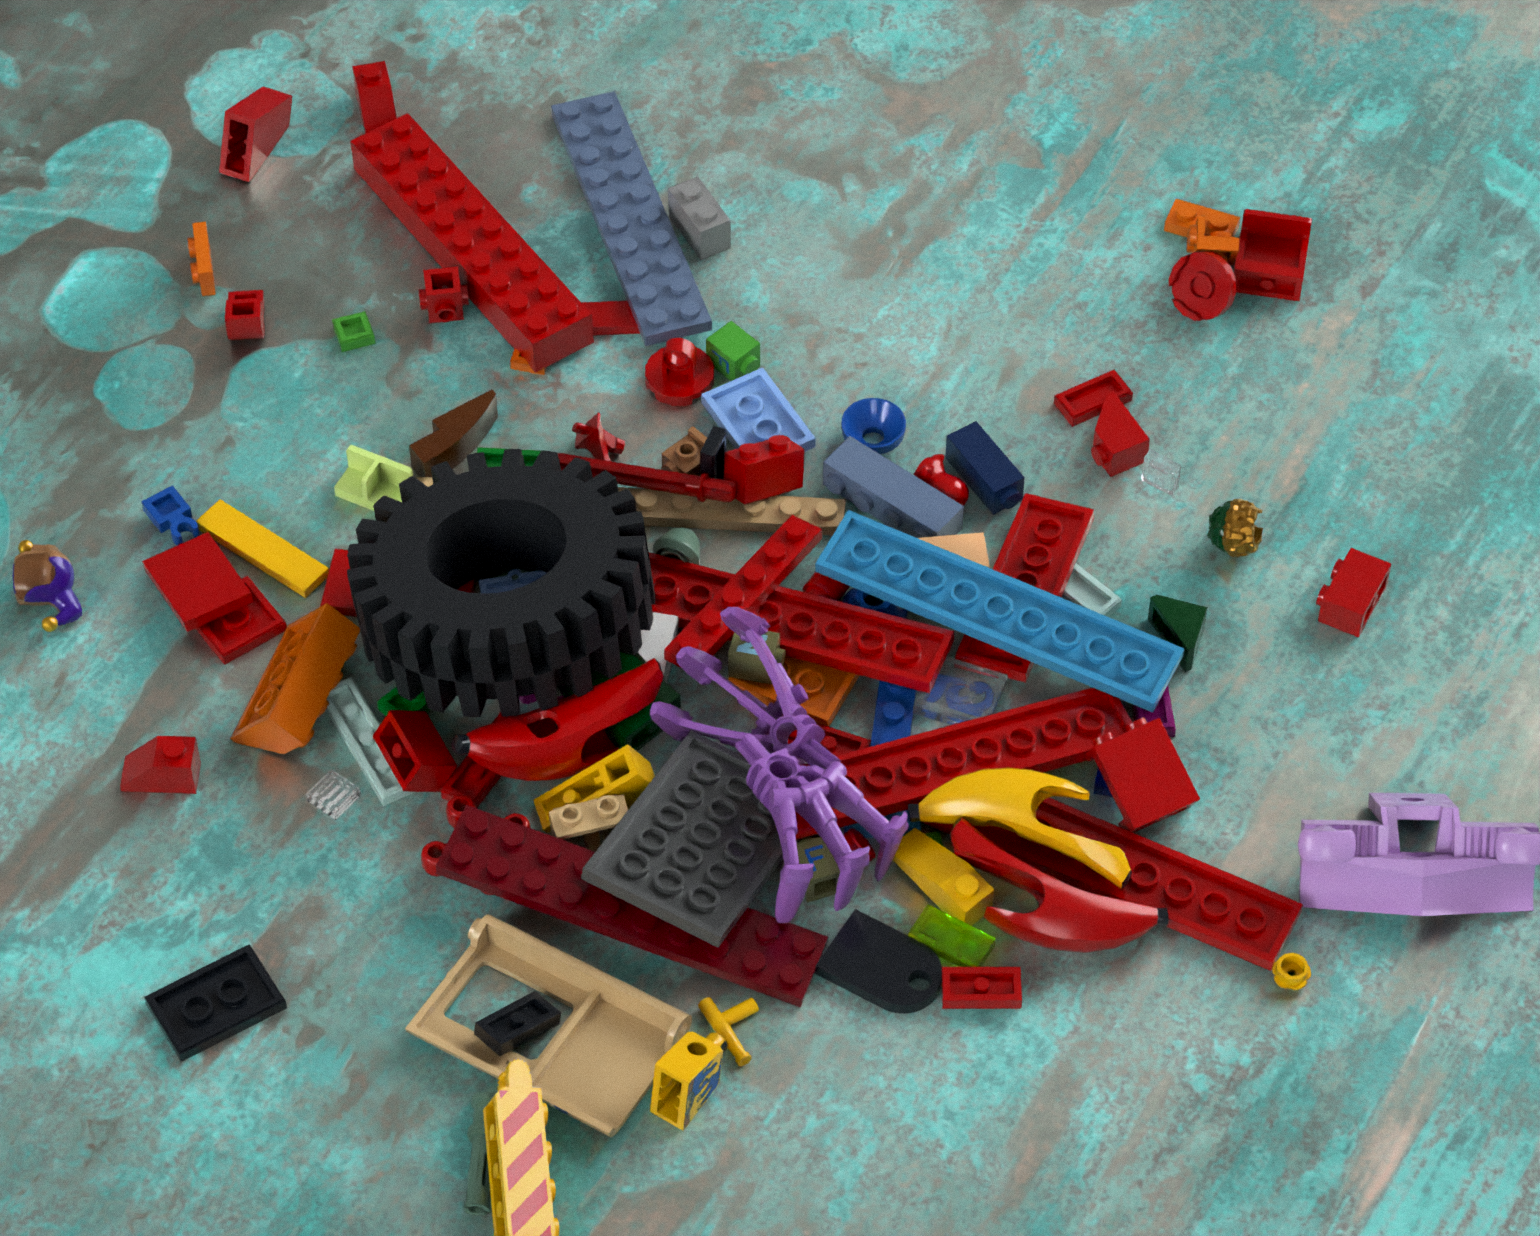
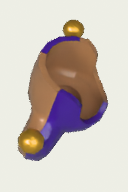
M29 540L21 541L18 545L20 554L14 558L12 575L13 589L17 602L20 605L31 606L51 605L59 612L55 617L48 616L42 620V628L46 632H52L58 626L78 620L82 616V607L72 590L74 569L68 557L60 552L55 545L32 544Z

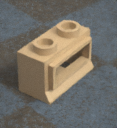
M624 794L605 795L601 798L554 808L552 811H549L550 835L562 840L582 835L586 849L597 851L601 846L598 831L614 828L628 811Z

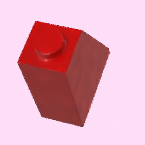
M263 86L225 111L219 173L246 182H250L289 127L292 95Z

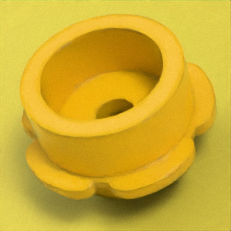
M1297 953L1282 955L1272 967V973L1275 974L1274 981L1284 989H1302L1307 984L1306 980L1311 977V969L1306 959ZM1288 972H1293L1295 975L1290 976Z

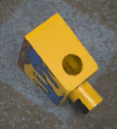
M687 1032L656 1062L650 1105L651 1113L682 1131L688 1126L720 1081L723 1053L728 1048L726 1040L721 1035L711 1032L704 1038L695 1032Z

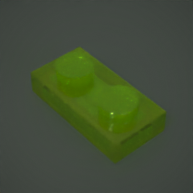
M927 904L908 932L909 937L930 947L937 956L959 967H982L994 949L996 941L995 937Z

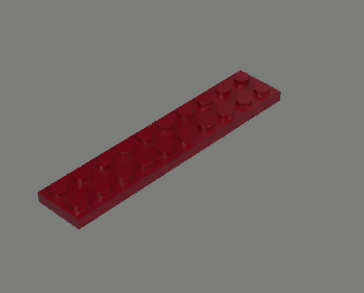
M465 806L436 865V874L801 1008L814 977L816 964L822 957L827 945L828 936L789 922L778 923L773 916L747 908L718 948L582 880V869L595 851L477 808Z

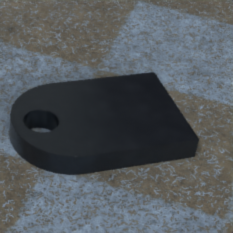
M857 909L853 911L816 964L815 970L816 975L894 1013H913L926 1008L937 998L942 986V965L938 956L930 947ZM914 979H925L930 983V987L925 990H916L909 983Z

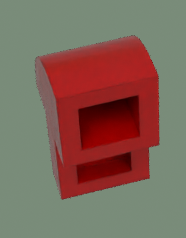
M263 290L228 292V300H226L225 325L228 340L265 338Z

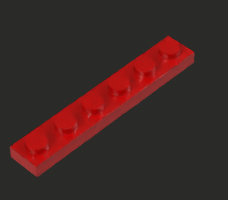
M791 515L664 649V660L680 667L677 663L676 655L681 648L688 646L705 651L713 656L734 634L722 621L720 613L728 607H738L753 613L822 540V529Z

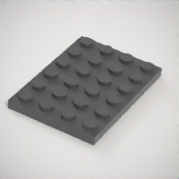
M690 731L583 867L581 879L719 948L783 860L781 843L773 817L746 784L747 773L751 765L741 754L694 731Z

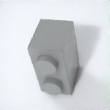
M698 176L668 188L669 217L700 260L731 248L730 219Z

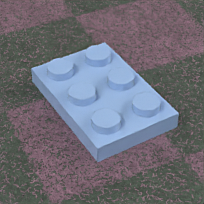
M763 367L701 394V403L719 428L725 429L726 437L735 449L739 448L742 444H755L769 440L774 435L789 437L791 441L803 447L804 452L816 446L814 435Z

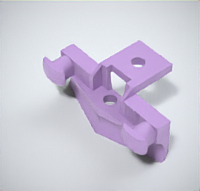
M1369 793L1368 808L1379 821L1301 820V833L1298 841L1300 855L1299 902L1303 904V908L1411 916L1534 911L1533 887L1535 867L1540 865L1539 827L1535 823L1460 822L1459 809L1446 794ZM1397 820H1438L1439 826L1435 851L1400 852Z

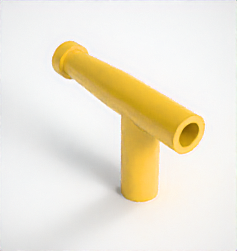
M710 997L701 1000L698 1008L713 1030L726 1040L729 1051L736 1058L735 1062L740 1067L748 1064L752 1057L743 1048L731 1025L758 1012L759 1008L756 1001L751 997L721 1013Z

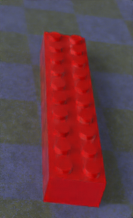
M408 113L350 141L354 170L442 268L458 266L460 285L467 284L469 299L506 341L519 351L520 356L526 359L530 368L535 373L542 370L543 367L546 368L594 343L592 314Z

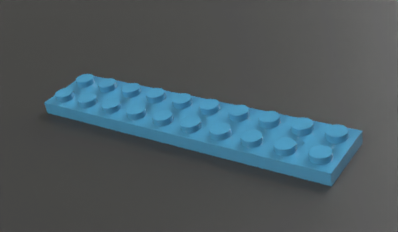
M850 510L845 514L815 563V572L1152 713L1183 658L1184 648Z

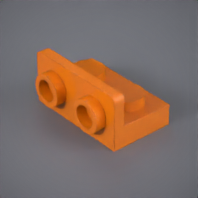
M1198 216L1196 224L1190 225L1187 234L1186 252L1211 251L1222 256L1229 265H1234L1239 252V237H1231V233L1225 231L1211 232L1210 236H1205V216Z

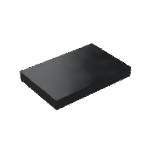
M250 944L144 997L146 1006L181 1062L287 1008L284 997Z

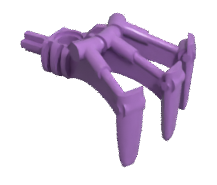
M728 607L720 613L722 621L729 629L739 635L742 641L751 642L764 665L777 694V701L775 703L770 702L768 706L747 690L742 691L719 673L722 669V662L715 656L689 646L681 648L677 653V663L689 676L705 686L715 681L736 697L740 705L758 717V720L755 722L757 727L752 729L750 734L754 735L770 754L787 748L790 755L798 759L800 765L807 762L810 766L817 765L824 770L833 761L841 762L838 757L820 744L825 736L824 730L816 725L815 720L807 715V711L800 705L808 700L805 689L799 683L794 686L781 663H777L764 641L762 635L767 633V628L770 627L765 618H761L738 607ZM654 702L650 709L652 720L676 741L682 742L690 731H694L702 736L718 739L722 744L735 747L736 742L741 741L743 735L746 734L745 732L693 722V717L689 715L690 712L664 702ZM797 730L796 739L788 744L789 735Z
M746 733L741 741L736 742L735 748L751 765L747 773L746 784L771 813L781 843L784 866L783 870L780 871L781 879L776 896L775 918L778 923H788L795 917L805 897L810 880L813 878L814 863L799 864L795 836L798 832L795 812L815 829L838 865L840 875L834 900L835 911L844 909L851 901L863 871L869 865L870 847L851 850L836 823L837 817L831 807L855 820L877 840L880 847L874 877L877 881L884 877L890 868L904 833L909 828L907 822L908 815L905 811L901 816L895 815L888 821L864 799V794L845 777L847 769L838 761H833L826 770L817 765L800 766L798 759L795 756H791L787 748L770 754L759 740L750 733Z

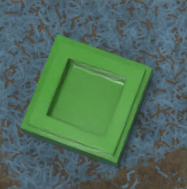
M366 311L332 319L333 329L342 352L376 344Z

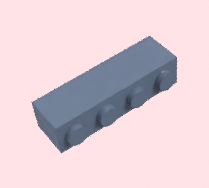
M851 436L823 461V485L833 494L841 495L852 502L860 511L868 512L881 520L886 526L916 538L957 535L963 529V505Z

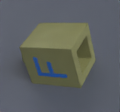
M809 837L797 843L799 864L814 863L813 878L810 880L805 894L806 902L809 903L835 895L840 870L830 850L821 837Z

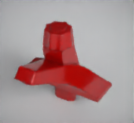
M599 412L586 424L576 422L572 427V432H576V449H587L595 459L610 461L608 452L622 454L624 451L625 440L615 437L602 428L601 414Z

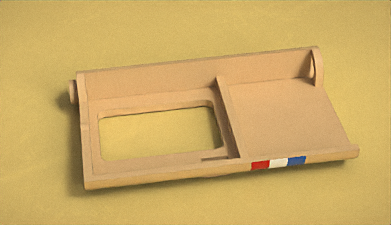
M490 914L485 915L482 919H475L468 932V939L471 940L470 946L406 1026V1032L495 1078H498L502 1071L506 1070L505 1068L510 1061L512 1062L514 1059L523 1060V1062H527L526 1064L531 1070L529 1073L532 1078V1088H541L543 1103L609 1137L615 1136L652 1086L656 1062L689 1032L692 1016ZM490 966L573 1009V1012L538 1058L530 1060L512 1050L499 1056L475 1036L473 1030L444 1015L481 967Z

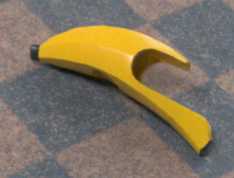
M1019 768L982 769L953 778L931 791L919 804H908L910 822L923 821L954 824L956 820L964 817L972 826L1000 827L1014 832L1019 837L1065 854L1082 862L1121 890L1128 884L1132 872L1125 853L1119 847L1046 826L1036 819V811L1039 805L1045 799L1052 796L1089 800L1090 791L1061 777Z

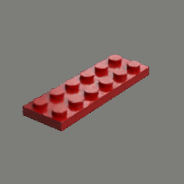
M1025 493L993 570L1062 597L1094 521V509ZM964 634L955 655V665L1025 683L1034 665L1033 662Z

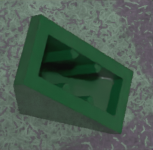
M1161 595L1150 597L1148 621L1161 639L1184 648L1183 658L1179 664L1187 672L1192 669L1202 639L1208 607Z

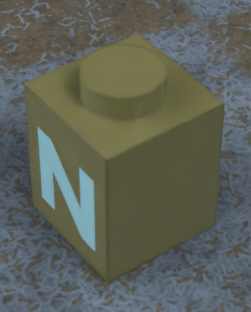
M768 631L762 637L777 663H781L784 666L786 650L780 648V633ZM734 632L728 651V677L772 685L769 675L751 642L742 641L739 635Z

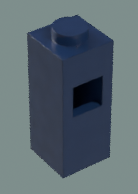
M977 421L946 436L945 459L993 515L1004 509H1011L1022 501L1025 477Z

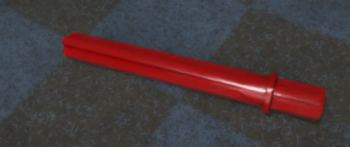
M558 453L561 471L577 457L590 462L593 477L606 470L616 477L617 484L697 497L700 502L710 499L730 503L737 495V484L735 482L710 478L708 473L698 476Z

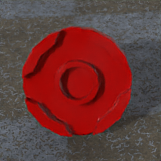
M1196 251L1181 257L1173 266L1168 280L1169 286H1172L1174 296L1172 302L1182 315L1194 321L1211 320L1223 315L1233 304L1236 295V277L1231 266L1222 256L1211 251Z
M671 338L666 342V346L651 355L646 363L645 385L647 389L655 393V399L659 402L671 406H688L693 404V399L699 398L702 393L712 390L714 386V364L709 355L700 348H696L689 340Z

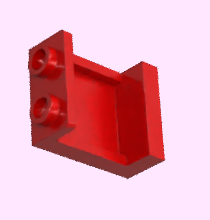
M1245 209L1239 239V252L1234 267L1236 293L1300 302L1312 219L1296 215Z
M1145 717L1126 725L1124 727L1126 732L1114 737L1112 732L1106 733L1093 740L1092 744L1094 747L1085 754L1088 762L1095 760L1124 818L1118 823V826L1133 833L1184 811L1200 800L1160 717L1148 723Z

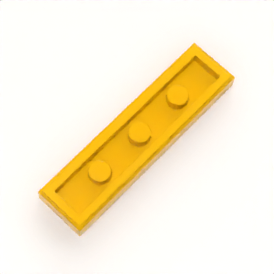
M221 499L196 520L199 531L202 533L209 532L216 542L305 599L328 577L329 568Z

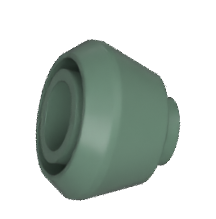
M672 528L657 539L653 545V552L655 554L697 565L700 564V541L696 534L688 528Z

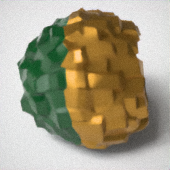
M1242 499L1227 501L1223 506L1217 507L1209 515V532L1207 536L1211 539L1212 545H1215L1232 557L1248 556L1250 553H1255L1258 550L1259 543L1262 542L1263 528L1257 527L1254 523L1258 513H1262V510L1255 507L1254 503Z

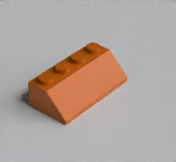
M328 603L289 624L230 739L237 744L280 754H286L298 747H305L314 735L315 731L312 727L316 719L325 712L329 705L327 697L330 691L338 685L343 677L341 669L345 661L354 654L357 648L355 641L359 635L360 628Z

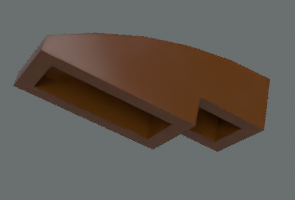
M491 389L433 419V433L409 445L411 468L419 477H432L431 467L445 461L454 469L467 458L466 455H470L478 447L498 417L496 393Z

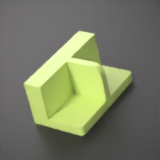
M350 445L346 450L348 468L334 486L335 496L374 511L373 505L383 496L402 502L399 484L413 476L412 468Z

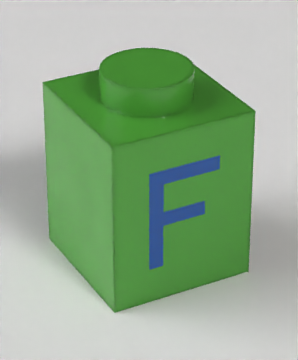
M733 321L728 322L706 338V354L711 358L714 368L728 380H735L758 370L760 367V343Z

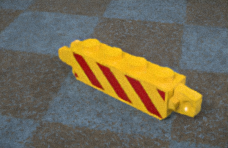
M514 1059L512 1062L510 1061L505 1068L506 1070L502 1071L497 1078L499 1080L497 1082L499 1084L497 1087L498 1092L483 1109L494 1236H559V1221L557 1218H554L552 1204L555 1199L556 1186L554 1180L550 1179L549 1173L552 1146L550 1141H546L545 1126L548 1121V1107L542 1101L541 1088H532V1078L529 1073L531 1070L526 1064L527 1062Z

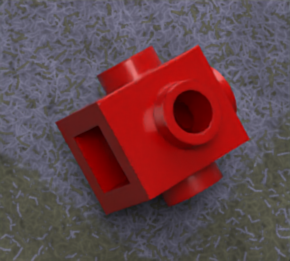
M458 266L423 270L425 289H418L420 308L421 310L428 309L429 323L464 320L463 306L469 305L467 284L460 285Z

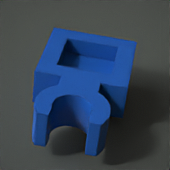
M173 485L141 501L143 511L160 533L170 529L175 545L183 543L181 533L184 531L191 532L194 537L200 536L198 524L192 519L191 508Z

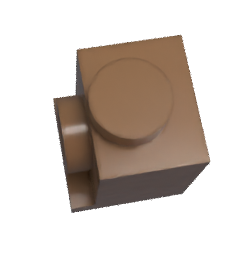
M694 426L689 428L688 434L661 453V470L700 476V451L707 437Z

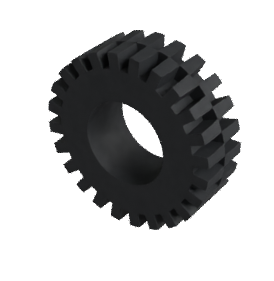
M505 449L501 466L487 468L484 452L466 455L468 472L456 475L447 461L431 467L433 485L427 487L414 476H411L399 484L402 502L383 496L373 505L376 521L362 519L356 528L358 544L349 545L347 557L350 569L347 570V576L366 657L369 662L374 661L378 677L385 684L395 680L398 694L409 701H412L424 691L428 709L444 713L453 699L458 696L463 716L481 717L487 699H498L501 716L509 717L520 715L519 697L534 694L541 711L558 706L557 686L565 684L577 697H580L593 690L591 669L609 679L616 675L622 669L620 652L635 656L642 646L641 630L651 629L654 619L652 605L655 604L656 598L643 515L641 511L636 510L635 498L628 489L618 491L616 477L606 470L593 477L590 462L575 457L561 471L557 452L541 450L533 466H525L521 449ZM527 568L547 572L544 576L528 585L506 592L481 594L457 590L476 577L498 570Z

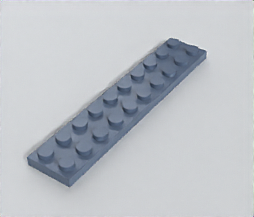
M615 91L551 105L553 120L645 346L665 342L671 338H682L711 331V317Z

